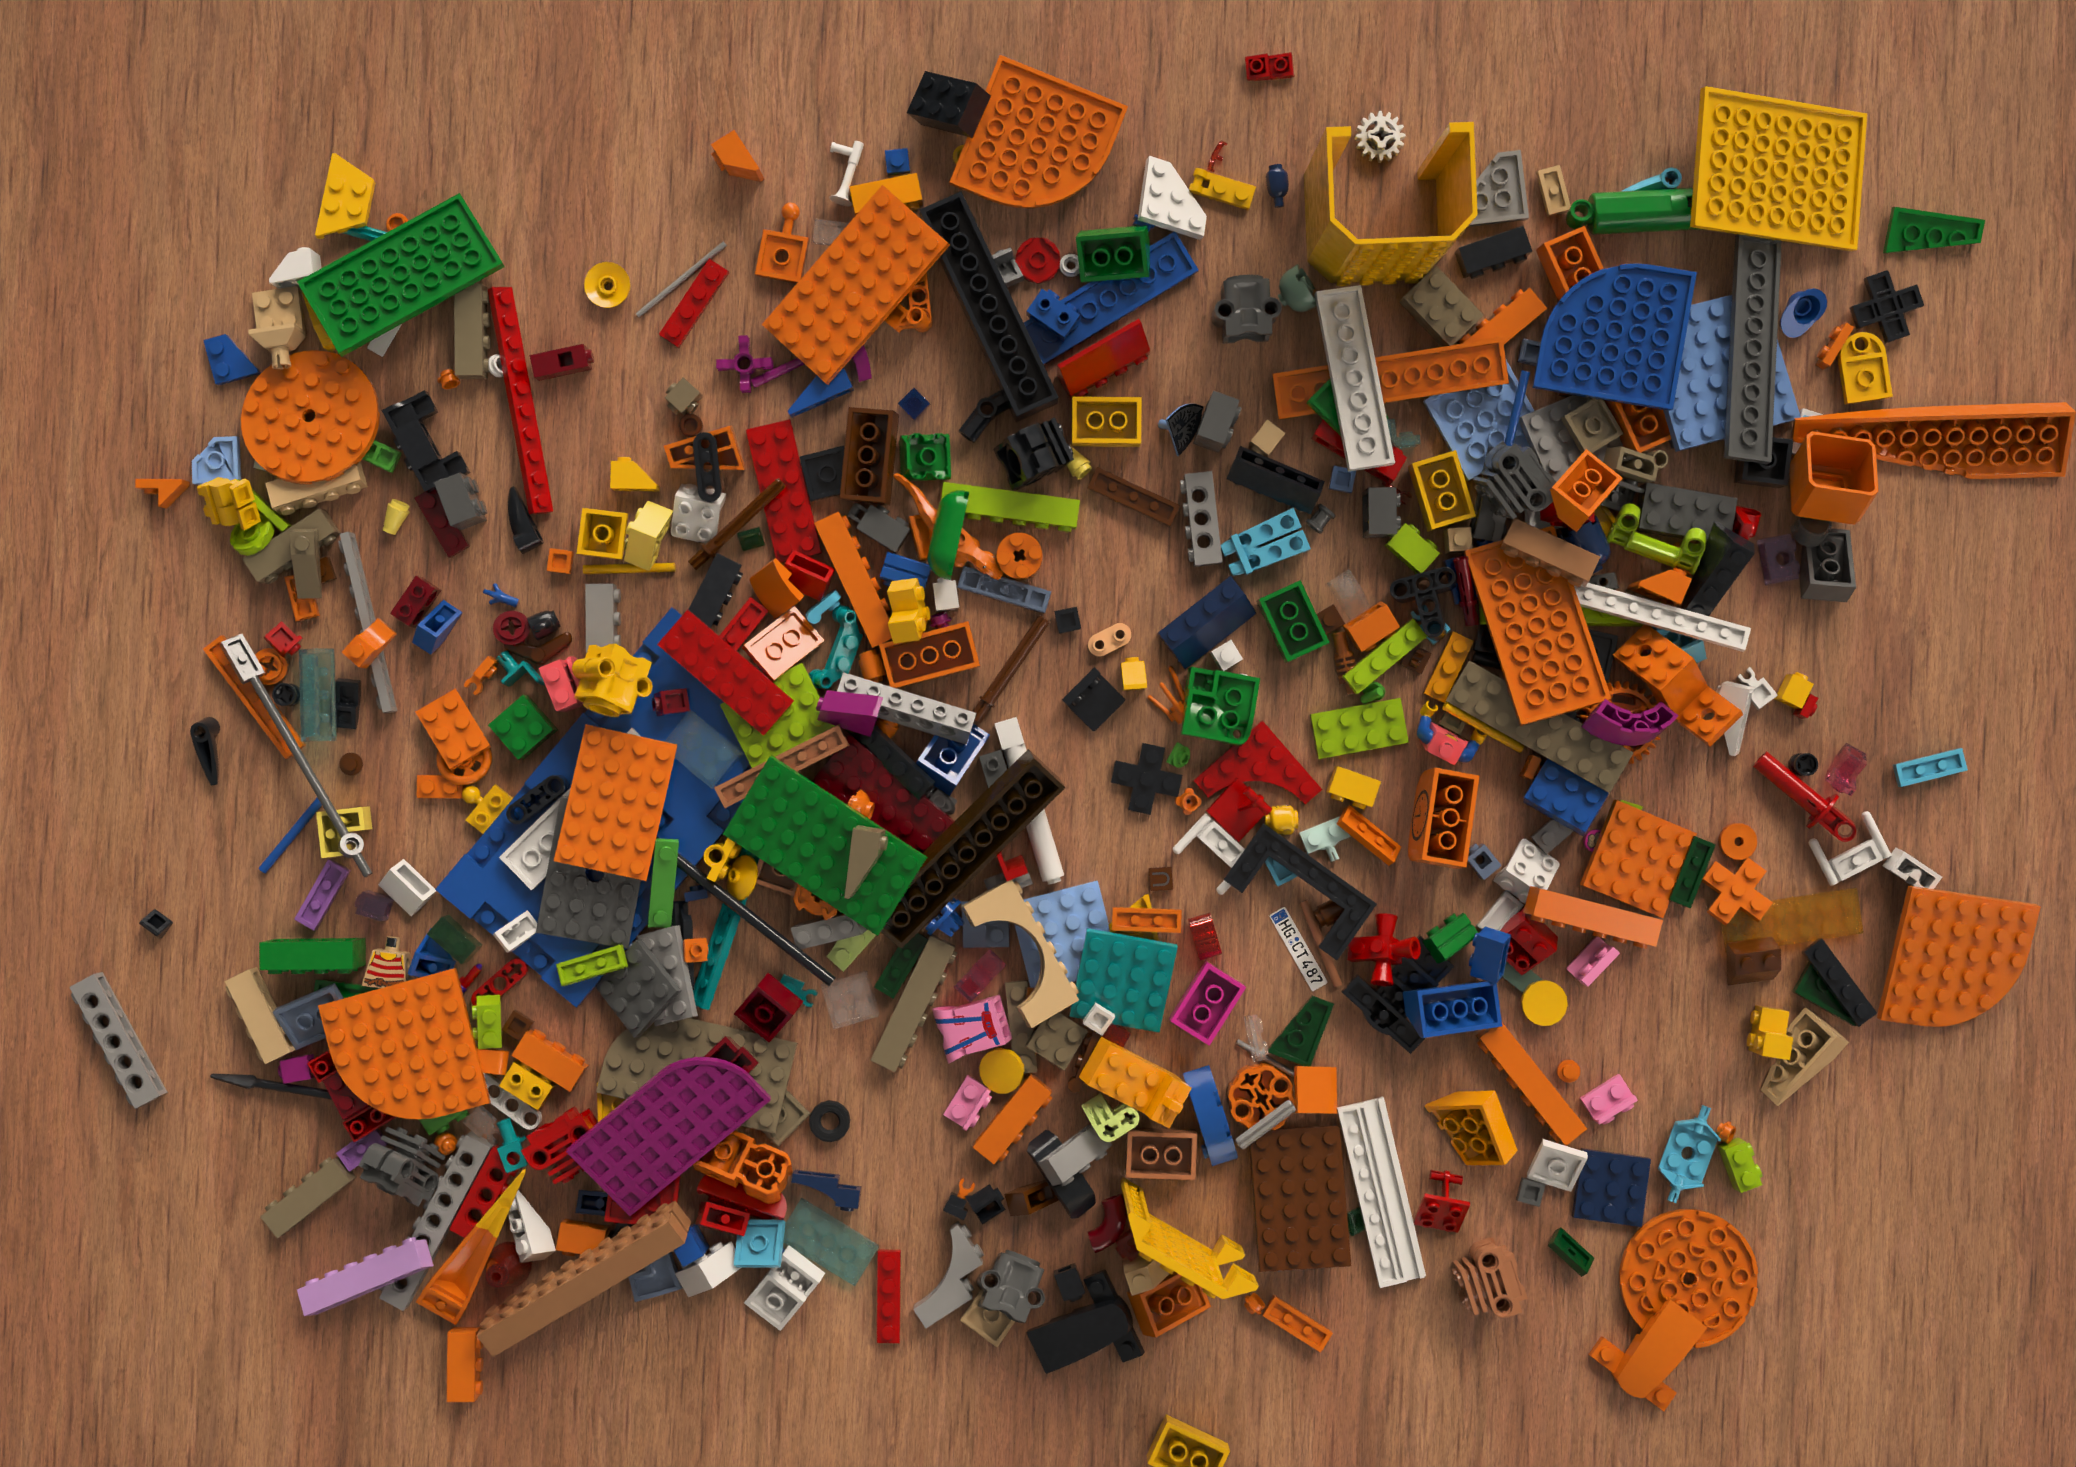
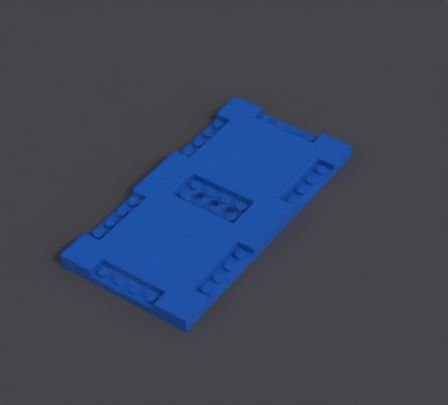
M671 607L633 655V657H643L652 662L647 676L653 686L651 693L646 697H637L632 714H620L619 717H609L589 709L583 713L526 780L525 785L470 851L463 855L435 889L467 917L473 918L492 935L527 910L538 923L546 878L534 890H530L499 857L556 801L528 822L522 824L511 823L507 819L506 811L511 804L549 776H564L569 783L568 790L571 788L585 724L627 733L631 728H634L641 737L678 745L657 836L660 839H678V853L694 866H697L704 858L706 848L714 845L720 839L744 800L742 799L724 808L714 787L752 768L720 706L724 702L657 645L682 616L675 608ZM687 688L690 711L657 716L656 711L652 707L654 693ZM557 779L551 783L553 791L558 792L561 789V783ZM545 792L543 795H534L536 797L535 801L527 805L531 806L540 803L539 800L548 794ZM517 807L514 811V815L518 820H521L524 816V811L520 807ZM653 855L647 881L641 880L629 945L647 926ZM678 867L676 869L674 892L688 877ZM586 869V876L589 880L596 882L603 878L604 872ZM536 933L512 952L542 976L541 979L575 1007H578L606 974L563 987L560 983L556 964L613 946Z

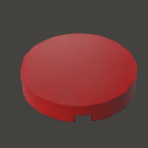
M1042 237L1029 238L1023 242L1017 250L1015 259L1024 279L1036 284L1045 283L1054 278L1059 271L1061 260L1060 252L1056 245L1047 238Z

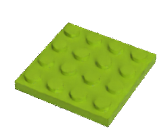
M803 663L787 670L773 682L789 695L794 702L764 736L725 702L720 704L752 768L767 761L770 756L775 757L835 726L817 720L819 711H816L820 696Z

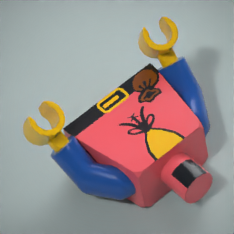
M1427 701L1420 709L1422 716L1417 729V737L1420 739L1425 750L1452 765H1456L1457 761L1470 762L1477 752L1479 745L1484 742L1487 734L1481 735L1477 732L1478 729L1475 728L1469 741L1433 722L1431 717L1438 710V706L1435 704L1431 709L1428 706L1429 701Z

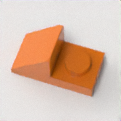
M135 479V488L144 490V494H158V506L165 509L190 486L189 481L182 479Z

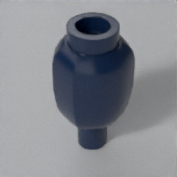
M1273 164L1269 166V171L1266 173V186L1269 195L1274 198L1275 208L1284 207L1283 197L1288 192V174L1283 169L1282 164Z

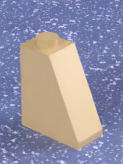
M1138 1256L1123 1261L1124 1273L1132 1296L1154 1289L1170 1273L1160 1268L1161 1263L1154 1259L1150 1262Z

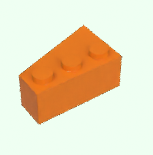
M732 425L708 432L717 440L720 469L745 470V464ZM696 436L664 445L670 468L695 469L693 440ZM704 439L701 445L703 448H708L710 443ZM705 463L704 469H712V465Z

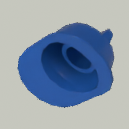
M1815 288L1793 294L1788 299L1786 309L1782 313L1780 320L1782 332L1791 338L1804 334L1824 314L1827 308L1826 295L1821 290Z

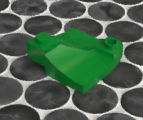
M1196 667L1188 668L1181 735L1214 740L1236 746L1244 744L1252 730L1260 678L1219 670L1212 671ZM1234 730L1239 731V738L1233 736Z

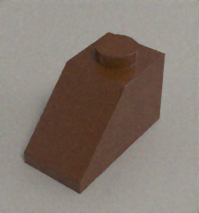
M1046 1180L1024 1185L1004 1194L1010 1216L1030 1215L1059 1201Z

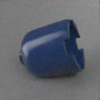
M1596 515L1594 523L1590 521L1583 524L1577 532L1563 528L1561 529L1562 534L1556 533L1558 538L1600 556L1593 573L1603 569L1602 564L1609 559L1611 550Z

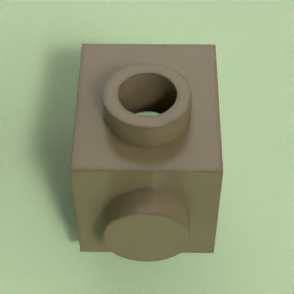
M682 378L677 384L673 383L667 389L665 399L669 401L667 407L676 415L679 412L686 415L687 413L692 414L698 408L699 404L697 402L703 395L685 378Z

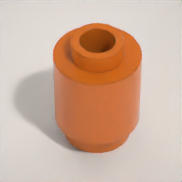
M876 649L859 654L860 660L858 662L863 678L877 683L883 681L882 677L886 675L881 656L877 654Z

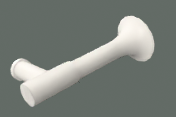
M854 141L852 148L836 144L835 142H832L830 152L850 156L839 191L829 197L833 202L843 206H852L848 193L864 146L860 141Z

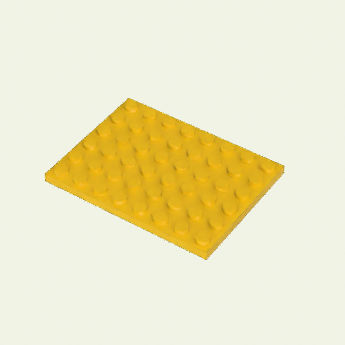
M1707 86L1701 88L1690 227L1845 251L1857 250L1867 113Z

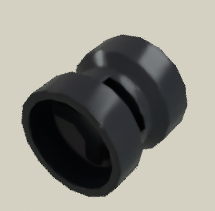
M280 683L273 689L272 697L278 705L295 706L301 701L302 691L295 684Z
M1797 753L1790 758L1788 767L1797 776H1810L1817 771L1818 760L1810 753Z

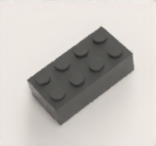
M1653 483L1640 485V488L1645 489L1644 494H1638L1637 506L1641 512L1636 529L1638 532L1684 539L1688 530L1700 528L1706 533L1707 540L1714 521L1731 531L1733 529L1738 498Z

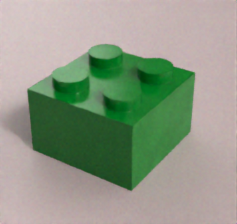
M522 695L488 724L518 760L527 758L558 731L529 695Z

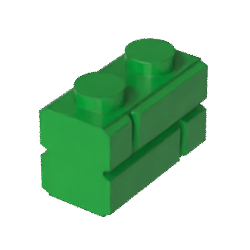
M1453 913L1443 920L1445 925L1441 928L1435 926L1426 932L1428 937L1423 940V944L1431 952L1436 963L1439 964L1446 961L1473 941L1475 934L1478 933L1466 914L1462 913L1456 916Z

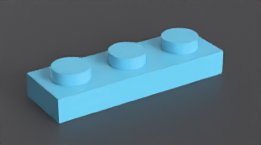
M1962 748L1893 764L1898 787L1968 770Z

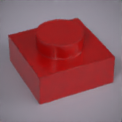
M1809 694L1803 708L1795 709L1793 715L1800 719L1811 717L1817 709L1818 705L1816 702L1819 698Z

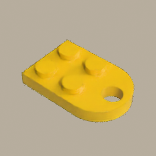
M1859 332L1849 336L1837 355L1844 404L1893 397L1887 355L1882 341L1877 336L1867 332ZM1857 338L1865 342L1864 350H1858L1855 347V340Z

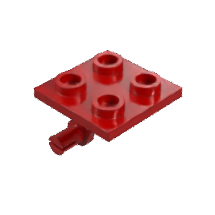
M1236 778L1206 811L1239 842L1264 815H1268L1272 811V808L1264 801V797L1261 794L1258 795L1250 786L1247 787L1239 778Z
M1430 1170V1180L1442 1181L1441 1196L1424 1194L1413 1223L1425 1228L1458 1233L1470 1207V1202L1449 1198V1183L1462 1185L1463 1175L1450 1174V1171L1444 1170V1172Z

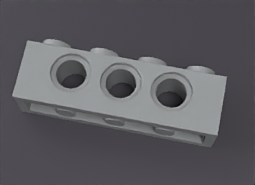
M1212 471L1185 474L1183 476L1184 480H1180L1181 494L1186 496V503H1182L1184 517L1188 516L1189 523L1188 526H1185L1186 539L1191 540V548L1188 549V560L1193 562V567L1221 564L1222 553ZM1195 491L1202 492L1204 501L1200 503L1195 502L1192 499V493ZM1195 515H1205L1207 519L1206 524L1202 526L1196 524L1194 520ZM1204 536L1209 540L1207 548H1200L1198 546L1197 539Z

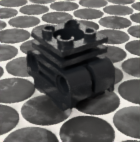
M1055 417L1048 422L1036 423L1019 430L1005 438L1001 444L993 449L997 459L1006 470L1007 480L1012 491L1035 483L1046 475L1049 476L1054 472L1056 473L1074 460L1072 448L1066 443L1063 429L1057 423Z

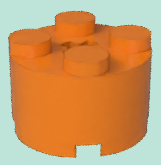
M1010 534L998 546L996 554L998 566L1003 574L1010 579L1026 580L1031 578L1039 571L1042 564L1041 546L1029 534ZM1024 552L1025 560L1016 562L1014 553Z

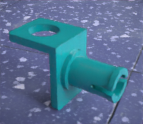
M508 651L500 653L503 656L502 658L500 655L497 656L496 661L508 673L501 680L502 684L510 687L525 673L529 672L537 683L545 685L542 677L531 664L522 661L518 665Z
M511 1118L497 1122L496 1125L503 1139L502 1145L497 1150L505 1171L509 1173L527 1166L528 1162L521 1152L523 1149L521 1142L526 1137L516 1136ZM510 1152L519 1154L520 1161L518 1164L512 1165L507 1161V1155Z

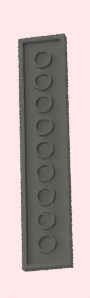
M1739 234L1735 235L1724 458L1769 464L1772 459L1782 241Z

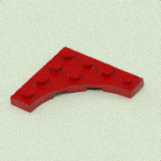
M1263 720L1251 730V734L1244 744L1233 745L1193 780L1208 798L1222 788L1231 785L1236 778H1239L1242 782L1261 781L1275 784L1291 792L1303 804H1307L1323 790Z

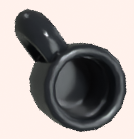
M554 610L543 611L527 618L537 641L555 633L561 627Z

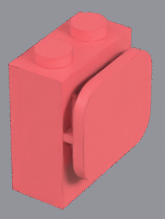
M570 656L566 660L559 659L539 668L556 711L569 712L583 706V702L574 698L580 681L572 672V665L577 660L576 657Z

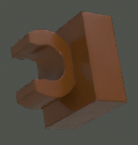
M1415 646L1403 657L1400 665L1422 674L1432 653Z

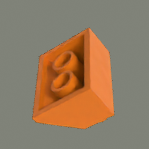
M1586 449L1550 489L1558 518L1577 532L1623 478Z

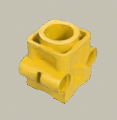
M608 644L604 647L589 645L585 658L577 659L572 665L573 675L580 679L574 698L583 702V706L604 716L619 717L620 714H632L637 697H646L652 691V682L647 677L652 662L643 657L636 658L631 656L625 648L617 644Z

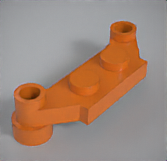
M900 303L884 320L899 333L902 329H925L930 324V319L927 317L926 312L920 307L915 306L907 310Z

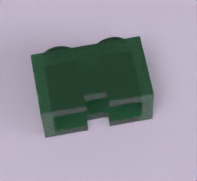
M450 915L442 916L427 933L428 936L460 964L467 963L483 945L470 933H467Z

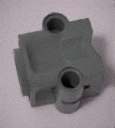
M1260 275L1232 276L1222 283L1221 300L1217 302L1211 320L1214 326L1222 328V344L1235 343L1242 339L1268 342L1269 337L1273 334L1272 324L1278 318L1282 306L1278 299L1270 297L1269 279L1263 278ZM1265 309H1270L1273 315L1267 314ZM1224 311L1228 316L1223 317L1218 312Z
M1005 1250V1253H998L993 1269L982 1272L977 1278V1286L983 1291L978 1307L988 1311H1000L1010 1320L1025 1323L1030 1309L1041 1307L1045 1301L1043 1291L1038 1288L1044 1269L1039 1267L1040 1263L1019 1253ZM986 1275H991L994 1279V1284L991 1288L985 1285L984 1279ZM1030 1292H1033L1037 1298L1033 1305L1028 1302V1294Z

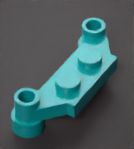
M839 605L832 611V617L835 622L840 623V628L825 668L823 670L814 669L809 673L815 688L827 689L831 687L832 683L842 677L843 672L849 674L863 634L859 633L856 622L857 614L844 605Z

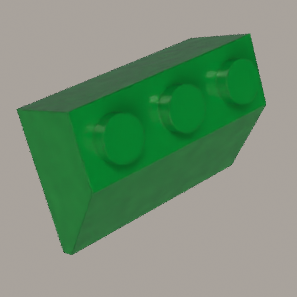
M1148 225L1084 230L1077 234L1076 245L1081 282L1149 277L1150 243Z

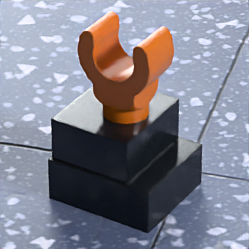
M964 1177L959 1181L960 1189L958 1194L951 1192L943 1207L944 1212L962 1220L965 1219L968 1213V1209L964 1208L967 1202L966 1196L975 1187L973 1182L970 1188H964L962 1185Z

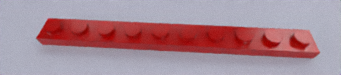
M491 287L487 290L529 515L553 512L513 289L512 287Z

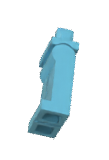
M1294 508L1246 531L1230 536L1229 540L1221 544V551L1224 557L1236 553L1239 560L1228 565L1232 577L1242 574L1246 576L1255 570L1311 549L1303 530L1260 548V545L1301 528Z

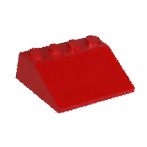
M1140 319L1135 320L1058 364L1057 377L1070 400L1072 397H1084L1089 393L1087 390L1093 386L1099 388L1109 382L1107 378L1114 374L1116 377L1123 375L1128 371L1127 367L1135 363L1138 366L1148 360L1147 356L1150 354V347Z

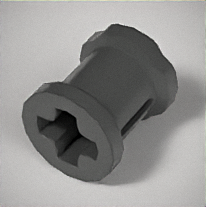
M1319 504V509L1315 514L1306 520V523L1319 534L1323 532V528L1329 520L1336 517L1323 504Z

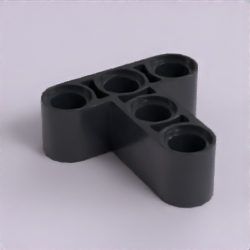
M1441 567L1395 580L1390 586L1392 597L1399 603L1416 600L1425 634L1434 641H1439L1445 637L1447 629L1438 594L1451 591L1457 586L1458 582L1455 572L1449 567ZM1445 574L1452 575V580L1448 584L1441 583V578ZM1428 580L1430 582L1426 590L1418 589L1421 581ZM1399 587H1407V592L1405 595H1396V591ZM1428 602L1435 603V608L1431 612L1424 611V606ZM1433 624H1440L1441 626L1437 634H1430L1429 632Z

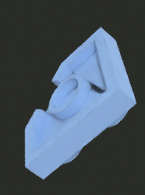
M213 437L202 453L192 460V484L201 485L217 477L241 480L240 437Z

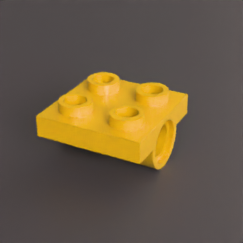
M727 838L725 843H717L707 847L704 852V861L708 866L712 867L707 879L717 882L726 878L732 867L729 865L731 859L737 858L742 847ZM716 849L722 853L721 861L716 860L714 857Z

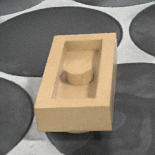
M1560 165L1538 170L1536 175L1547 217L1568 212L1571 206Z

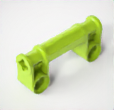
M1631 503L1621 507L1615 522L1608 532L1606 538L1608 544L1610 542L1623 546L1624 550L1673 568L1677 566L1694 575L1705 551L1707 537L1704 530L1700 528L1688 530L1678 548L1635 532L1641 513L1639 507ZM1630 515L1634 517V519L1627 520L1624 518V516ZM1691 540H1698V541H1700V543H1699V544H1692L1690 541H1691Z

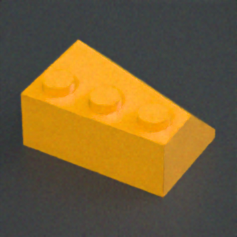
M1458 1091L1425 1105L1429 1113L1433 1112L1438 1119L1437 1125L1441 1130L1445 1129L1452 1139L1451 1145L1466 1165H1506L1518 1151L1496 1091Z

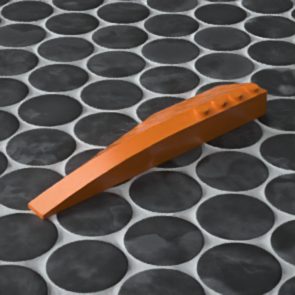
M2066 402L1930 406L1855 411L1794 418L1792 439L1793 442L1802 443L1806 435L1812 431L1867 439L1875 444L1876 459L1907 466H1918L1930 471H1942L1945 474L1961 475L1969 479L2065 477L2076 411Z

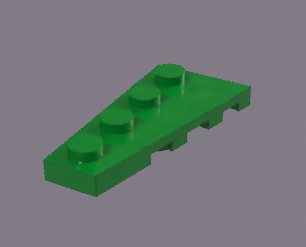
M1892 207L1883 253L1981 243L1985 220Z

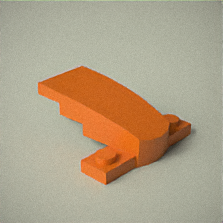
M1667 1298L1656 1316H1651L1640 1335H1635L1625 1353L1601 1336L1588 1355L1608 1369L1615 1381L1626 1393L1638 1398L1645 1397L1660 1410L1665 1411L1677 1392L1662 1381L1684 1359L1707 1327L1671 1299Z

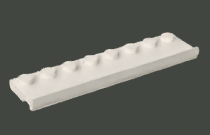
M1384 1097L1337 1107L1378 1286L1383 1288L1404 1283L1407 1280L1425 1278L1426 1273Z

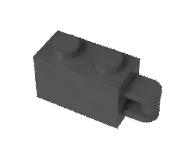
M855 502L846 515L859 523L856 527L857 530L895 554L898 553L911 532L907 527L909 525L908 522L898 516L896 519L888 516L890 511L879 504L877 507L870 505L866 509ZM862 510L865 512V515L860 520L857 518V515Z

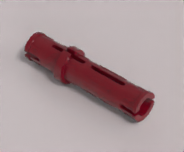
M1468 556L1456 557L1453 559L1461 598L1459 605L1463 609L1465 626H1475L1480 623L1476 607L1478 600L1474 596Z

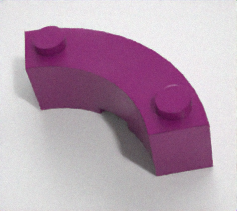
M1604 699L1590 713L1581 727L1591 735L1610 743L1636 746L1655 739L1679 715L1661 701L1650 710L1643 711L1641 714H1632L1629 710L1620 708Z

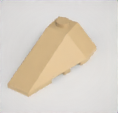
M1806 1007L1793 1020L1787 1030L1789 1032L1788 1036L1793 1037L1790 1060L1777 1058L1776 1063L1771 1066L1761 1088V1091L1777 1106L1833 1061L1849 1043L1832 1026Z

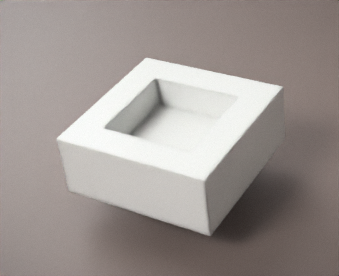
M1095 1003L1083 1019V1024L1098 1034L1103 1035L1115 1019V1014Z

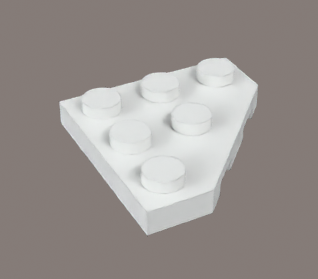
M1149 156L1145 164L1138 220L1201 240L1205 232L1206 214L1172 164Z

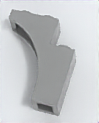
M959 1221L951 1225L950 1228L953 1250L946 1274L932 1292L914 1304L913 1310L925 1328H928L971 1300L973 1296L972 1291L974 1288L967 1278L963 1279V1277L983 1264L982 1257L984 1253L978 1244L974 1245L970 1237L972 1234L965 1224L962 1226Z

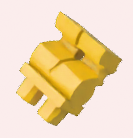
M217 477L197 486L198 494L204 497L206 505L203 508L206 517L211 518L212 524L218 525L220 523L223 526H232L240 523L241 529L246 530L261 522L256 502H253L255 498L249 480L242 479L238 481L237 479L229 480Z

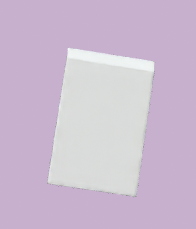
M527 910L496 931L493 936L508 953L514 951L536 934L537 922Z

